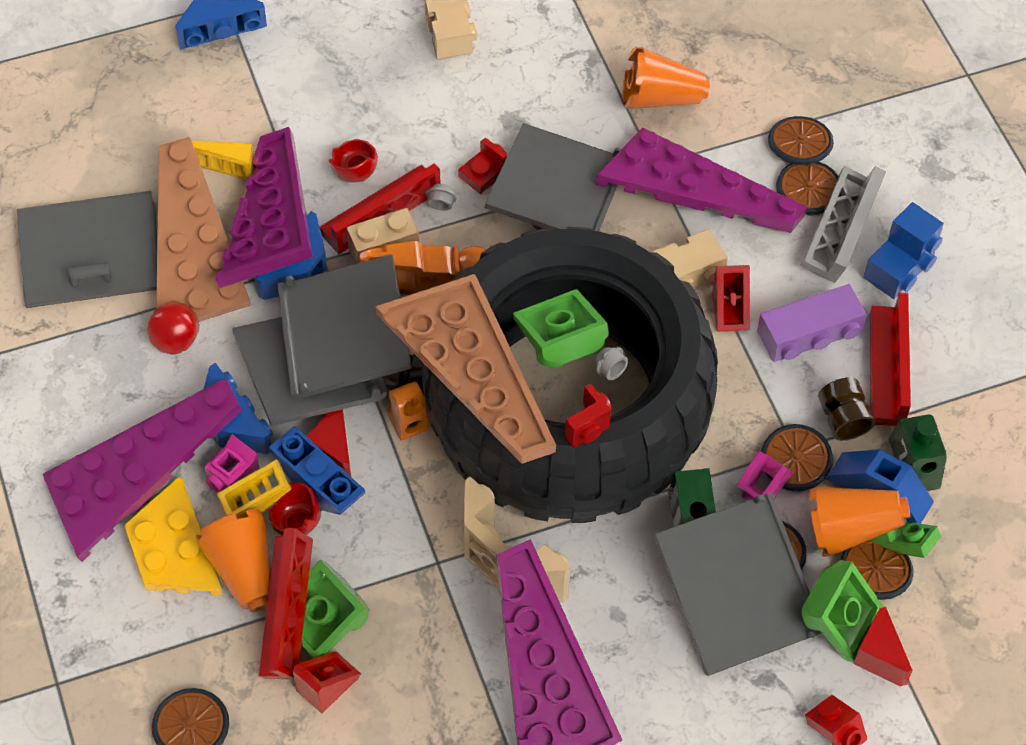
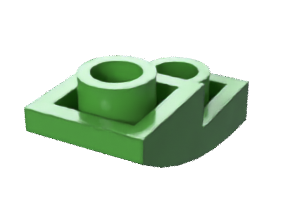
M905 518L904 526L873 538L871 541L902 554L925 558L941 538L938 526L909 523Z

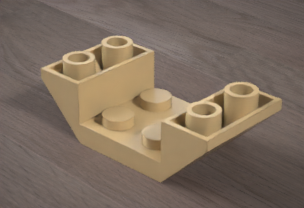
M469 476L465 480L464 494L465 558L499 588L496 555L513 546H506L499 539V535L494 529L495 497L493 492L485 485L478 484ZM544 544L536 552L559 602L564 603L569 595L570 564L561 552H553Z

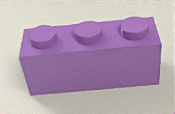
M847 284L760 313L757 333L773 362L782 359L790 360L808 350H820L832 342L841 339L849 340L858 336L863 331L867 313L851 285Z

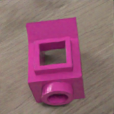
M233 434L230 436L226 446L204 466L207 476L206 483L216 493L260 469L257 453ZM237 461L238 464L230 472H227V470Z
M758 451L736 486L744 490L741 496L747 501L756 498L758 495H765L770 492L773 499H775L794 472L769 455ZM763 472L773 477L765 492L755 486Z

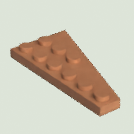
M190 137L160 145L156 308L171 301L185 303L196 312L198 321L201 322L251 306L243 281L220 288L215 280L217 272L222 270L224 260L222 259L224 250L229 248L230 244Z
M475 274L375 306L376 315L521 464L556 452V443Z

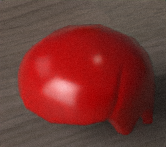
M353 139L345 141L338 148H333L332 159L328 161L334 173L341 180L356 183L365 181L374 173L377 167L378 154L375 147L368 141Z
M171 301L156 308L149 319L147 332L150 343L162 353L175 355L191 347L199 332L200 324L196 312L187 304Z
M290 482L289 484L292 489L277 500L272 508H268L271 526L281 536L284 535V528H295L308 535L318 525L321 518V508L312 488L306 484Z

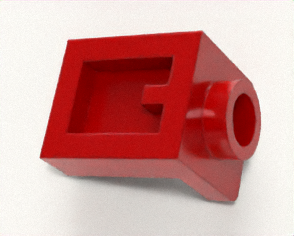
M485 137L480 141V152L458 169V177L479 194H482L496 182L507 158L505 150L499 144H494Z

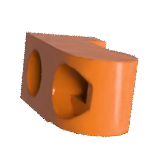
M414 381L390 390L391 406L387 408V412L400 440H405L429 430L425 399L418 383ZM419 421L415 426L406 428L409 424Z

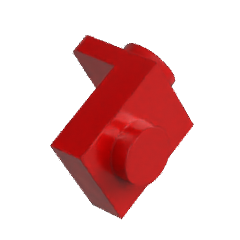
M592 384L584 387L583 405L585 409L566 419L565 438L572 448L583 442L590 443L594 441L610 425L611 403L607 396L602 392L598 393Z
M832 694L805 714L807 724L830 740L832 745H862L867 740V734L860 713Z

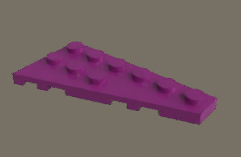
M290 127L260 136L252 161L254 166L252 176L247 177L245 183L247 192L245 197L240 199L230 231L232 240L229 248L224 250L222 256L224 260L223 268L216 275L215 280L220 288L313 257L294 135Z
M643 127L598 174L596 185L607 187L608 183L624 186V192L635 194L636 190L652 193L656 200L704 211L705 207L722 211L721 216L732 219L734 214L751 218L753 224L792 233L804 218L807 210L806 206L793 199L787 198L762 184H758Z
M226 378L42 474L76 556L81 562L91 554L89 551L102 538L106 540L115 532L113 528L127 514L133 515L172 477L170 474L183 461L187 463L195 456L194 451L207 438L215 437L242 411Z
M531 539L497 554L496 562L517 745H615L623 741Z

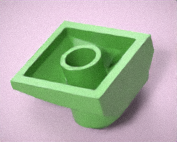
M577 289L513 313L514 320L535 348L537 361L549 368H558L570 361L596 353L604 346L605 339L609 335L607 322Z
M319 560L309 571L301 643L313 658L325 655L350 631L360 629L366 623L370 611L366 602L348 582L323 560Z
M840 560L822 571L802 607V617L809 629L821 631L847 661L853 662L879 608H882L883 605L852 561Z

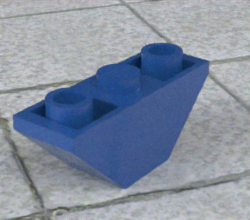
M193 0L175 25L180 50L267 27L263 2L258 0Z
M310 211L307 215L313 257L256 276L255 280L259 298L266 300L279 297L277 283H286L285 278L287 276H292L294 280H299L326 271L325 248L316 213Z
M216 363L210 365L203 389L226 378L242 409L213 439L219 447L224 448L233 434L256 453H270V437L273 436V432L268 423L263 418L258 420L254 414L255 409L250 399L246 395L240 396L237 392V385L232 375L228 371L223 373Z
M295 426L269 446V451L279 461L291 482H302L312 488L322 511L341 515L366 493L361 485Z
M880 449L842 452L826 480L841 488L898 491L900 497H907L910 517L906 518L909 523L921 524L934 503V500L912 466Z

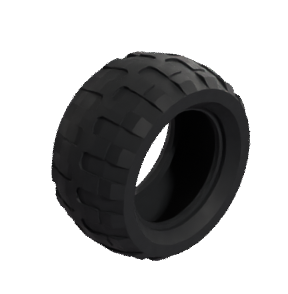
M568 227V229L548 231L539 229L523 233L521 237L508 243L500 242L489 247L481 253L480 260L473 267L463 268L453 281L472 274L476 275L509 347L526 337L514 320V312L577 289L607 322L609 332L607 337L631 352L643 367L650 384L631 405L610 416L609 428L604 430L597 439L590 443L583 442L572 448L565 438L566 423L544 419L556 443V452L521 464L423 363L422 381L427 417L457 472L465 480L470 476L478 484L488 487L494 494L495 504L501 507L509 504L524 511L525 517L547 522L549 517L571 519L572 523H587L596 521L597 516L611 512L621 515L638 508L648 495L652 493L659 494L671 484L674 473L684 468L690 456L695 453L703 441L709 427L717 392V349L709 321L705 319L700 299L691 284L680 280L676 276L674 266L666 258L657 252L647 251L637 245L635 240L615 233L610 235L599 231H592L591 228Z

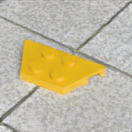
M179 477L124 525L145 589L153 591L170 589L177 593L190 594L191 590L211 592V596L222 595V589L215 569L197 543L196 534L202 536L201 529L182 477Z

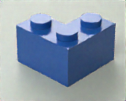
M911 202L893 220L888 240L868 259L863 278L892 299H895L898 293L902 291L908 292L917 281V276L922 271L928 272L936 262L937 257L934 254L943 240L940 235L944 223L914 202Z

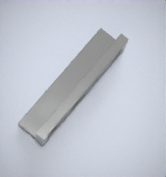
M846 166L842 168L801 266L834 283L839 279L850 262L886 171L875 166L866 177ZM845 179L860 185V191L849 194L844 184ZM845 203L850 215L839 218L834 205ZM835 226L840 239L829 242L824 229ZM825 250L830 261L828 267L813 260L814 253Z

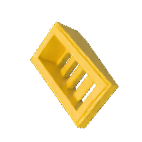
M191 140L202 168L247 180V177L252 176L254 154L251 143Z
M276 459L218 492L217 495L226 516L235 513L237 519L248 517L246 510L254 509L263 512L292 488L279 461ZM273 474L279 484L274 488L269 480V477ZM262 483L267 491L261 494L258 488ZM253 492L255 499L250 501L248 494ZM242 499L244 505L239 507L237 503Z

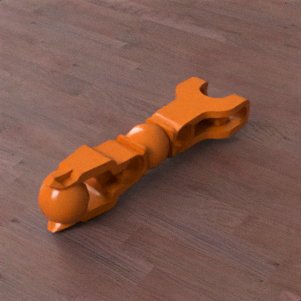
M409 241L360 253L357 263L392 254L399 293L411 295L453 281L463 268L473 267L480 260L481 253L486 249L479 246H470L463 248L458 253V246H453V248L443 245L430 246L422 245L418 241Z

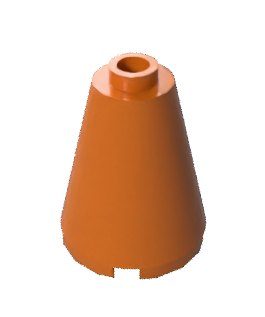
M635 46L632 49L628 61H633V65H631L630 70H625L622 100L626 102L625 108L700 104L702 99L708 97L710 81L706 80L704 73L642 47Z
M829 487L810 489V501L817 500V509L811 510V518L819 549L824 548L822 552L823 557L835 555L905 525V518L910 517L907 497H900L898 491Z
M251 509L246 510L248 517L237 519L236 514L233 513L213 521L200 530L202 536L196 534V540L242 609H250L251 613H255L267 608L271 563L264 516L260 510Z

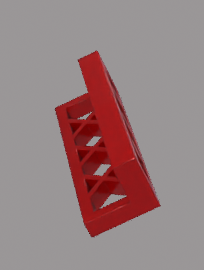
M435 163L427 168L421 164L321 225L322 237L338 255L349 249L348 226L408 208L410 211L427 201L426 191L433 188L435 184H441L440 168Z
M898 293L895 307L871 305L870 410L875 419V425L896 426L899 420L908 417L911 408L909 293Z
M284 528L283 536H275L259 677L264 679H294L292 670L296 664H299L313 538L295 528Z

